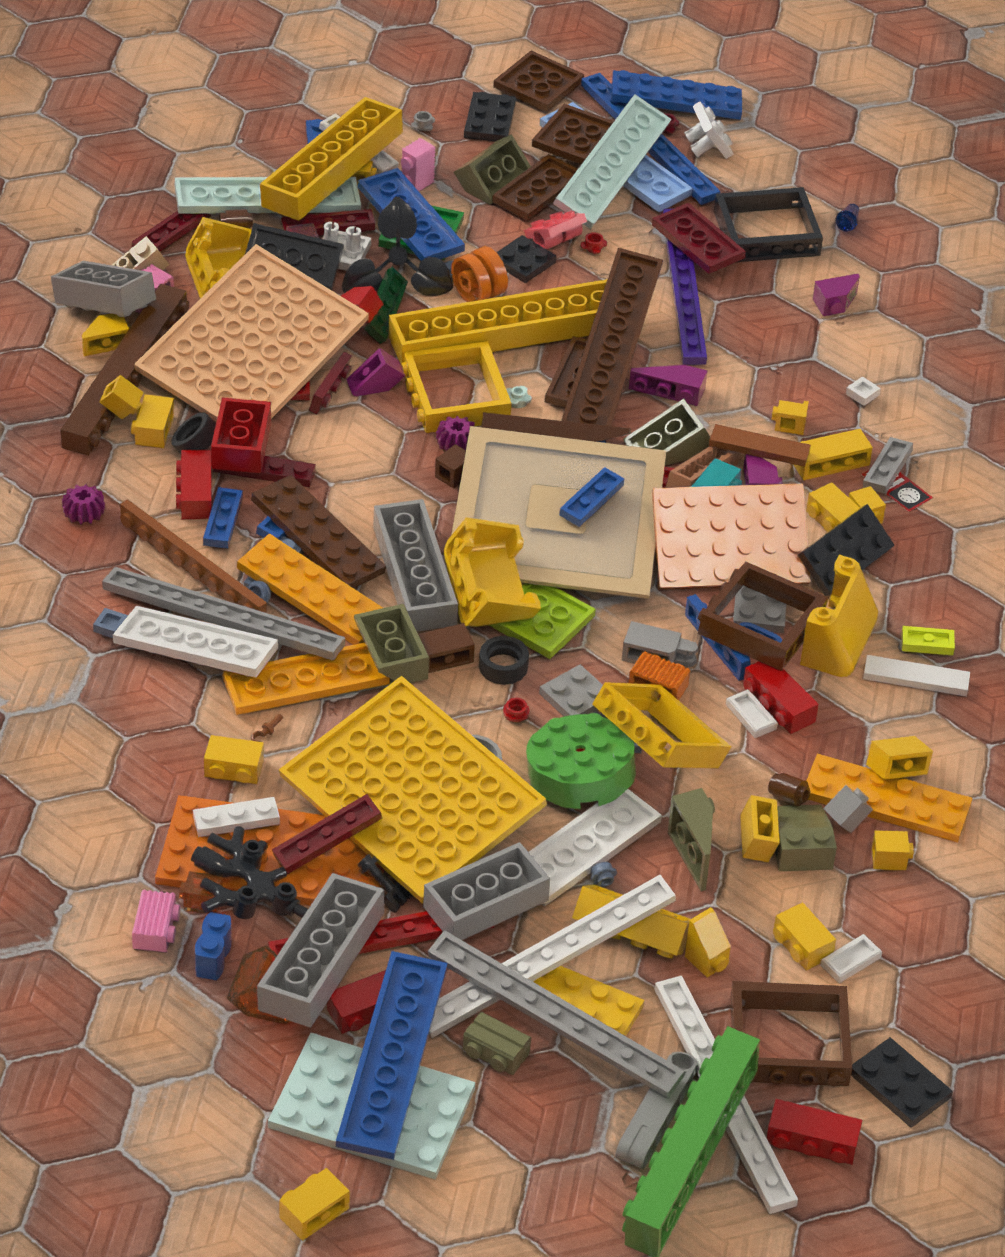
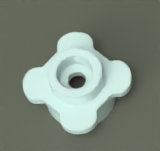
M525 386L506 389L512 403L511 407L523 408L532 400Z

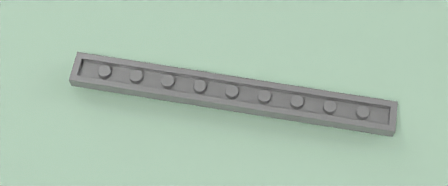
M114 567L102 581L104 590L223 627L278 639V644L330 660H334L345 646V637L118 567Z
M445 930L428 950V956L433 960L448 963V969L667 1098L670 1097L685 1076L683 1069Z

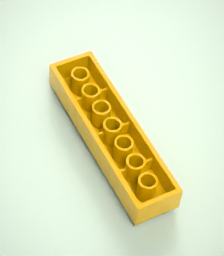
M364 97L260 183L261 206L298 221L403 133L402 110Z

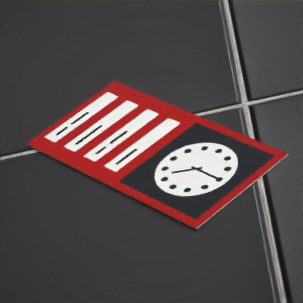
M869 470L862 473L861 475L863 477H866ZM899 472L886 495L908 512L933 498L901 472Z

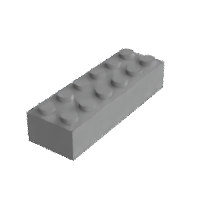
M424 500L374 506L373 528L397 605L404 604L416 631L457 625L458 603Z
M332 873L257 985L258 1010L311 1028L384 914V889Z

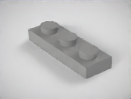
M890 437L864 478L863 488L871 486L875 492L886 494L912 453L913 443Z

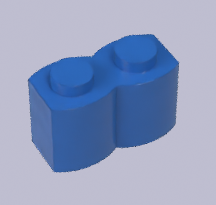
M210 912L204 918L202 935L195 944V972L197 977L217 980L222 975L225 967V957L230 952L232 946L230 915Z

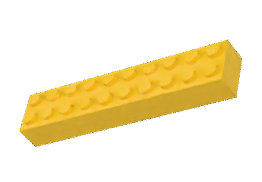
M608 279L389 315V339L399 362L402 363L404 362V352L488 341L491 351L495 352L572 339L573 336H589Z

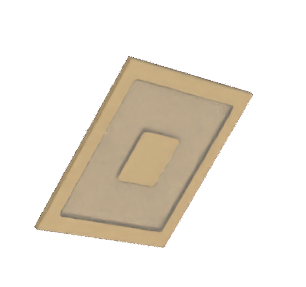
M470 426L452 534L466 517L519 525L524 544L523 548L514 558L521 583L649 599L655 552L652 489L662 488L666 450ZM604 467L625 479L624 486L580 527L559 515L560 508Z

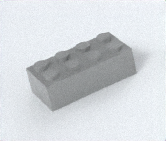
M81 261L51 276L55 303L66 305L68 308L79 307L85 311L96 310L100 311L101 314L112 313L117 314L118 317H126L131 315L132 311L148 306V303L156 300L152 272Z
M519 842L425 884L423 907L442 931L445 930L463 940L549 901L550 877Z

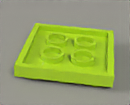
M524 583L522 585L524 595L527 592L537 594L541 603L540 611L530 619L491 624L489 626L509 637L522 641L527 647L551 659L595 617L596 609L556 587Z

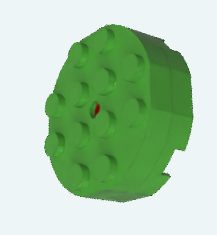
M598 713L569 715L550 719L548 723L530 737L527 744L526 755L530 784L547 801L558 806L581 809L580 803L598 801V806L605 805L616 800L635 780L634 741L609 719L602 717Z

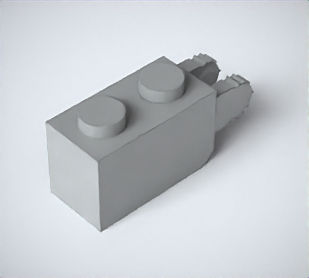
M631 621L623 642L622 661L635 664L640 655L646 651L647 653L658 655L662 659L665 658L666 661L670 660L671 663L674 662L675 664L691 667L697 664L695 654L698 652V644L681 638L682 633Z

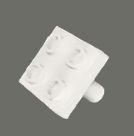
M701 102L695 104L693 108L700 122L684 132L692 144L690 147L694 154L700 157V155L711 148L717 147L726 159L732 156L733 152L730 146L733 143L726 133L724 134L727 130L720 120H715L716 116L709 106L705 108Z
M327 222L324 224V236L322 239L344 244L338 269L347 271L355 261L365 258L371 246V238L361 236V229L358 227L356 228V234L354 233L355 227L353 226L348 227L346 232L338 231L339 225L337 223H334V229H332V222Z

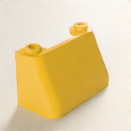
M205 217L201 219L188 243L185 254L200 299L245 255L252 229Z
M466 517L447 540L444 548V558L458 603L460 621L465 626L478 627L530 619L540 611L541 603L537 594L527 592L524 595L514 558L523 548L524 544L519 525Z
M839 555L834 566V583L828 607L833 608L835 606L836 608L833 610L826 607H818L810 613L806 621L800 665L837 677H847L853 673L877 622L878 608L859 563L852 558Z

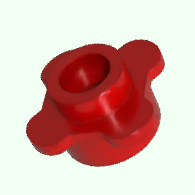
M591 232L585 236V241L581 242L580 247L587 249L590 253L598 254L603 247L607 246V241L604 240L600 233Z

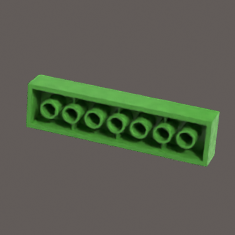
M727 1026L722 1036L718 1035L712 1046L713 1054L711 1058L704 1059L699 1074L701 1076L698 1082L693 1081L687 1093L688 1100L686 1104H680L674 1118L676 1123L672 1129L668 1127L665 1131L661 1143L663 1145L660 1152L655 1151L649 1163V1173L647 1176H641L636 1187L637 1195L633 1201L629 1199L624 1208L622 1216L625 1217L622 1231L625 1232L626 1246L651 1257L660 1256L757 1072L760 1039Z

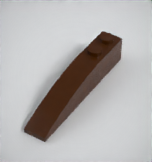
M483 412L482 428L594 442L606 441L631 434V428Z

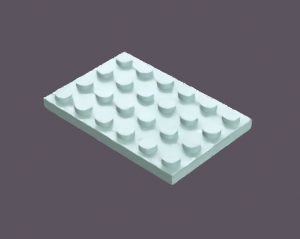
M310 1033L268 1119V1128L436 1180L474 1093L475 1082L420 1066L394 1160L337 1148L336 1138L363 1048Z

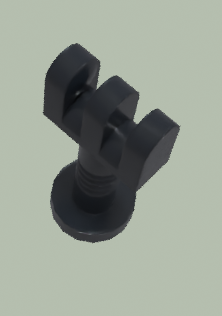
M368 853L357 864L360 868L359 872L363 875L367 871L373 879H376L378 884L387 892L384 896V904L392 912L396 913L400 906H403L407 899H410L413 895L399 882L394 885L376 866L375 863L378 861L376 856L372 857Z

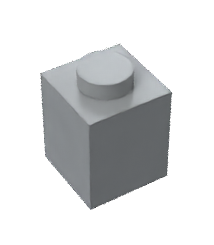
M847 785L823 808L841 827L850 833L873 810L867 803L869 798L859 788L852 790Z

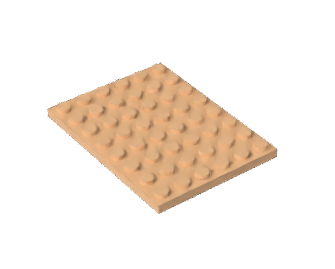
M255 244L134 364L137 372L201 413L205 412L216 422L222 397L271 402L272 419L369 319V313Z

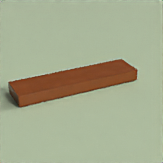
M715 424L709 440V446L803 467L806 465L811 448L810 444Z

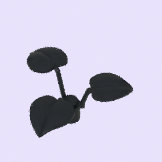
M394 197L382 210L378 218V228L382 235L389 239L396 237V245L390 248L389 258L376 269L371 259L363 258L355 261L346 271L342 283L344 293L354 287L372 286L378 293L383 280L378 272L392 262L395 265L406 263L416 271L411 278V284L417 292L423 295H442L453 288L449 270L441 259L427 257L420 262L418 268L407 258V250L400 245L401 237L408 239L415 234L417 220L411 207L400 197Z

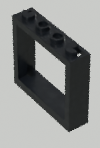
M804 187L719 193L715 195L714 214L720 230L746 251L745 258L738 262L821 256L823 236ZM798 208L807 233L738 239L729 213Z

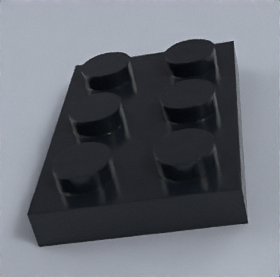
M473 92L464 129V138L496 142L509 136L517 97L505 94Z
M891 1037L852 1064L851 1076L910 1128L952 1097L953 1091Z

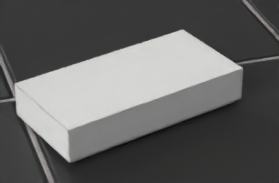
M749 690L726 699L727 707L754 738L777 729V721Z
M863 934L821 959L820 966L838 983H841L879 960L882 956V951Z

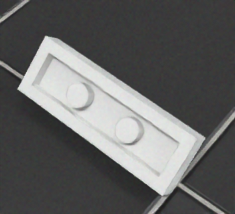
M275 797L193 810L198 837L209 836L211 833L234 832V828L237 826L247 830L280 824Z

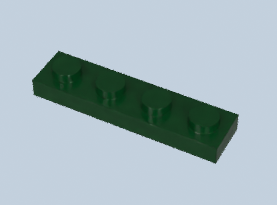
M393 266L386 270L377 293L383 305L372 321L366 323L364 327L368 334L379 344L385 342L388 338L389 315L397 314L408 281Z

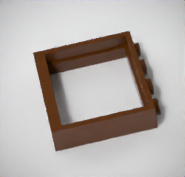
M745 561L740 569L733 571L730 581L723 583L719 594L712 596L706 609L702 608L697 618L700 621L697 634L782 671L803 644L806 621L810 613L815 608L826 607L829 597ZM743 586L804 612L781 643L719 616Z
M732 982L730 996L731 1028L743 1032L742 1008L838 1013L841 1061L759 1057L758 1069L752 1082L802 1084L805 1086H849L852 1073L847 986Z

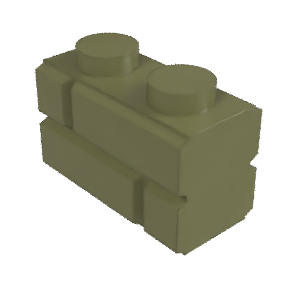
M483 1012L478 1014L463 1035V1050L471 1058H480L490 1063L499 1072L505 1071L514 1075L530 1053V1036Z

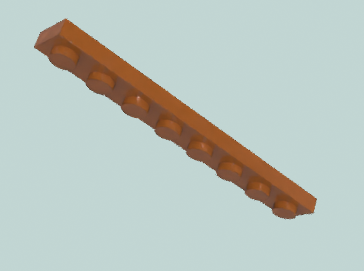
M127 499L120 503V520L126 528L131 529L143 541H147L154 546L159 553L170 558L175 565L182 567L194 579L206 585L211 592L218 594L225 601L267 613V602L130 500Z

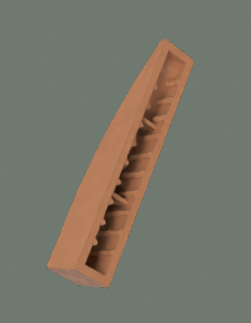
M709 446L671 470L666 488L691 487L715 458L736 466L745 454Z

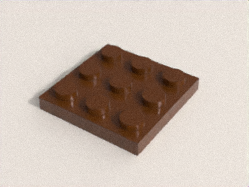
M531 50L494 80L493 88L548 112L581 84L584 74Z
M564 103L532 139V147L582 165L614 121Z

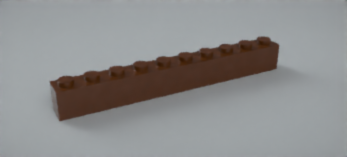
M164 284L159 285L155 291L156 300L148 303V306L143 308L60 429L61 447L63 449L89 456L93 448L99 445L101 436L109 430L114 417H117V415L99 403L106 386L121 375L138 387L142 374L135 370L134 364L188 311L189 301H187L186 290Z

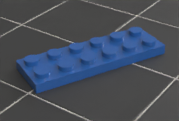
M613 70L611 101L628 104L632 97L637 95L655 108L696 113L693 106L701 102L705 108L709 106L715 116L741 120L742 89L719 86L713 83H698L692 80H678L667 76L657 77L646 73L636 74L625 70Z
M399 168L358 180L359 190L379 213L382 212L394 197H400L411 207L416 216L417 229L411 238H402V240L421 261L427 257L443 259L465 251L464 242Z

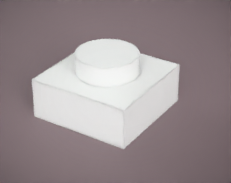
M861 377L847 387L846 395L865 406L880 395L881 388L866 378Z

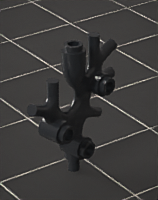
M237 826L234 828L231 840H226L214 833H211L207 840L209 844L233 856V859H226L206 846L203 848L198 846L193 852L191 861L194 862V866L214 876H236L243 878L247 882V886H243L237 891H232L205 877L200 887L215 896L201 903L205 913L219 907L229 906L233 907V913L236 917L250 919L255 914L258 901L271 903L273 912L281 916H293L295 914L303 918L308 908L302 906L300 900L296 898L297 891L291 883L283 882L277 887L274 885V882L287 876V872L283 867L269 872L259 870L263 853L267 850L268 845L263 840L259 842L249 840L243 844L245 834L243 827Z

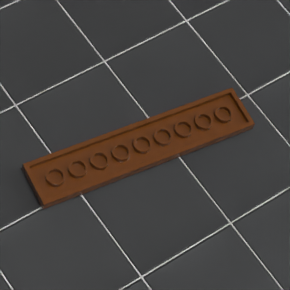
M622 248L617 249L561 421L604 426L612 425L662 268L663 259Z

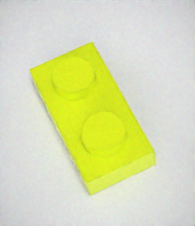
M912 626L902 627V651L954 655V630Z

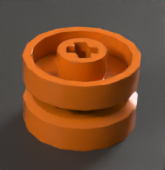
M480 247L471 251L470 254L467 253L454 259L452 262L451 274L458 293L466 302L493 298L504 293L508 287V276L504 263L497 252L491 247Z

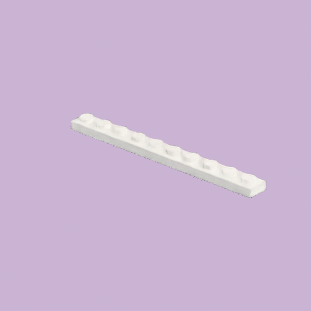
M658 875L501 964L533 982L676 901V895L662 876ZM469 981L439 998L429 1035L433 1038L501 999Z
M682 976L656 982L654 990L685 1051L697 1060L696 1072L700 1078L701 1065L705 1058H711L715 1039ZM744 1096L726 1131L768 1213L772 1214L796 1207L798 1198Z

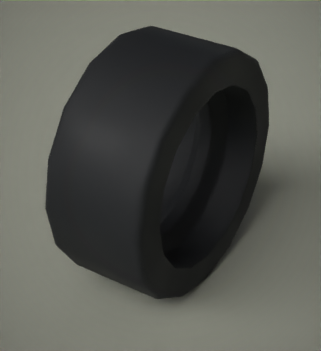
M205 412L191 416L174 433L171 439L173 447L180 454L181 450H206L212 444L216 423Z
M497 636L487 640L481 646L479 669L487 680L502 685L513 684L522 680L527 674L529 652L527 646L522 641L514 637ZM504 654L516 658L518 662L513 665L502 666L491 662L489 659L493 656Z

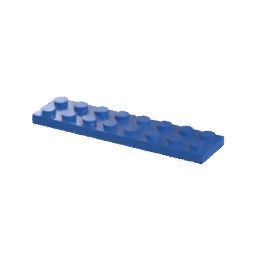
M391 951L336 1138L337 1148L394 1160L448 963Z

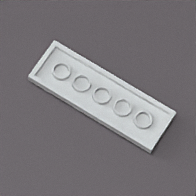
M136 606L113 634V643L255 678L278 649V639Z
M627 789L610 803L598 806V803H596L530 850L529 854L550 877L549 901L542 903V905H548L588 876L593 866L601 862H607L661 822L662 815Z

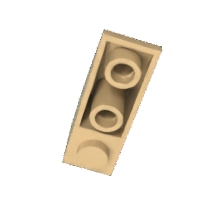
M146 236L113 263L112 266L142 270L144 268L147 269L152 264L164 270L170 264Z

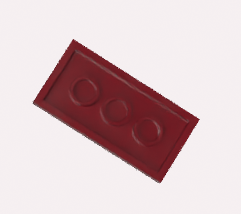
M689 203L652 218V226L708 274L745 258L746 251Z

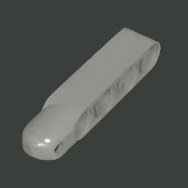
M673 1052L669 1055L667 1061L685 1071L684 1078L669 1098L652 1088L648 1090L618 1144L615 1158L642 1169L646 1167L695 1076L697 1060L688 1053Z

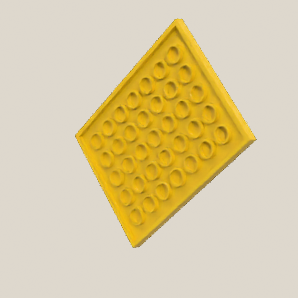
M402 676L279 769L280 776L325 817L368 794L380 810L382 819L350 837V839L366 854L369 853L372 857L376 856L378 859L376 863L422 904H424L425 884L478 861L547 806L544 796Z

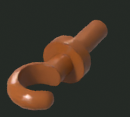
M278 714L269 724L265 722L262 725V731H255L251 735V741L262 742L254 739L257 736L265 737L267 734L272 735L274 733L273 728L283 719V716Z

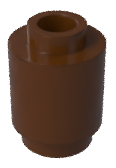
M247 209L225 210V213H219V221L245 228L253 227L252 213L248 214Z
M776 773L769 781L768 791L775 799L800 806L810 796L808 782L786 773Z

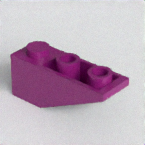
M688 365L631 368L629 389L678 402L684 399L687 404L698 406L706 389L708 370Z

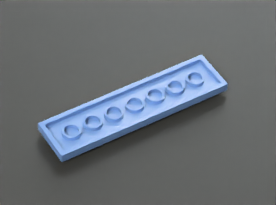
M574 102L568 104V105H570V106H573V107H576V108H578V109L583 110L581 107H579L578 105H576ZM558 110L540 118V126L544 127ZM645 155L623 185V187L658 212L692 195V187L647 155Z

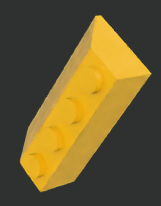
M598 885L582 886L572 918L580 920L623 896V894ZM660 909L611 938L618 940L621 939V936L631 939L630 944L646 949L648 945L658 949L657 954L672 959L673 955H682L686 948L689 920L691 919L665 909Z

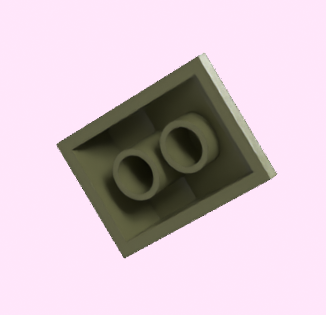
M682 399L623 438L627 446L666 450V466L689 460L708 448L710 436L687 402Z
M702 788L672 796L668 834L700 891L706 890L711 855L713 813L715 812L713 800L706 796Z
M822 805L777 806L780 843L775 850L778 870H833L837 846L833 827Z

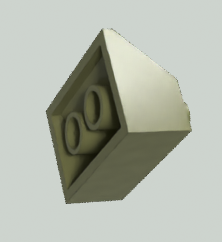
M511 134L493 143L454 171V174L465 192L490 205L493 203L494 193L531 166Z
M404 604L354 615L356 625L379 673L393 680H397L402 676L410 683L428 679L429 656Z

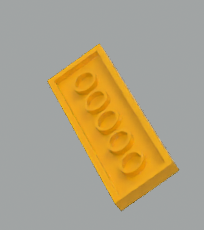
M271 534L264 537L237 561V569L255 581L265 582L272 592L337 635L345 637V640L353 645L364 643L354 620V615L383 608Z
M365 643L343 647L334 660L314 654H305L270 661L256 678L223 671V680L236 715L390 684V678L378 672Z
M821 754L816 755L806 780L810 788L808 800L827 805L845 785L852 790L859 788L868 796L869 800L867 803L873 808L867 817L957 843L973 799L905 778L884 780L870 768Z

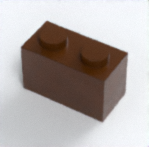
M464 623L418 634L429 656L428 673L474 663L475 644Z

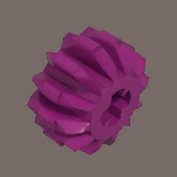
M458 415L456 418L447 417L446 421H440L438 431H436L439 448L447 451L456 444L466 450L470 426L475 427V423L468 421L467 417L461 419Z
M86 483L80 487L76 484L74 489L68 488L67 493L63 495V513L65 517L70 518L71 523L79 521L80 525L83 522L91 524L93 520H100L101 514L104 513V496L102 491L97 490L96 486L88 487Z

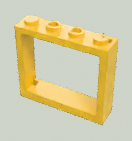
M488 341L404 352V362L400 364L405 374L404 377H406L407 392L412 393V406L417 408L418 422H422L425 433L438 431L440 421H446L447 417L456 418L457 415L461 419L467 417L468 421L475 423V426H482L483 412L511 415L512 403ZM479 364L493 401L437 409L431 408L419 375L420 371Z
M605 682L592 703L594 707L663 768H719L732 747L661 685ZM641 711H648L682 742H675ZM667 742L672 746L669 751L664 748Z

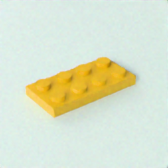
M559 966L533 981L624 1036L628 1034L644 1007L643 999L563 966Z

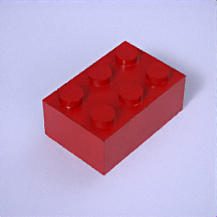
M222 397L211 444V469L261 473L271 428V402Z

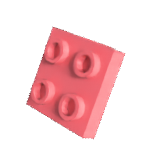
M561 211L549 215V220L544 221V219L532 222V227L525 229L524 232L526 238H533L536 244L549 249L581 235L583 231L582 224L587 222L584 213L575 214V211H569L563 214Z

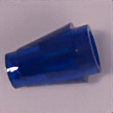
M849 204L837 214L835 220L840 230L847 232L856 228L859 216V207L856 204Z

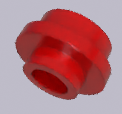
M511 698L503 707V715L509 721L521 722L529 716V706L521 698Z

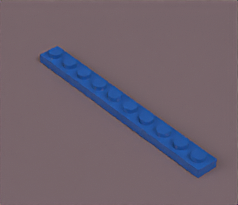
M601 73L582 78L581 86L616 120L627 103L611 101L612 84ZM663 134L659 136L648 151L661 166L692 187V196L701 205L714 201L715 195L721 192Z

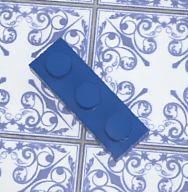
M604 467L560 508L559 515L580 527L624 486L625 479Z
M218 487L203 536V546L228 549L242 503L243 490Z

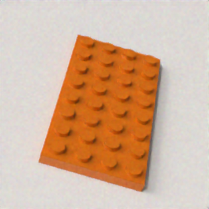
M178 795L155 875V884L206 891L200 887L202 880L206 877L232 891H237L241 887L247 886V882L243 878L236 876H214L194 866V862L191 861L192 854L198 846L202 848L206 846L226 859H233V856L209 844L207 842L209 836L198 837L193 818L194 809L232 804L233 802ZM278 809L280 824L245 830L243 844L249 840L265 841L268 848L263 853L259 870L263 872L273 871L282 866L273 855L272 849L326 817L320 814ZM233 832L216 835L226 840H231ZM350 838L289 873L285 878L274 882L276 887L283 882L291 883L297 891L296 898L300 900V904L311 906L332 873L382 888L367 871L363 875L359 872L360 868L357 864L367 854ZM375 863L385 875V870L378 863Z

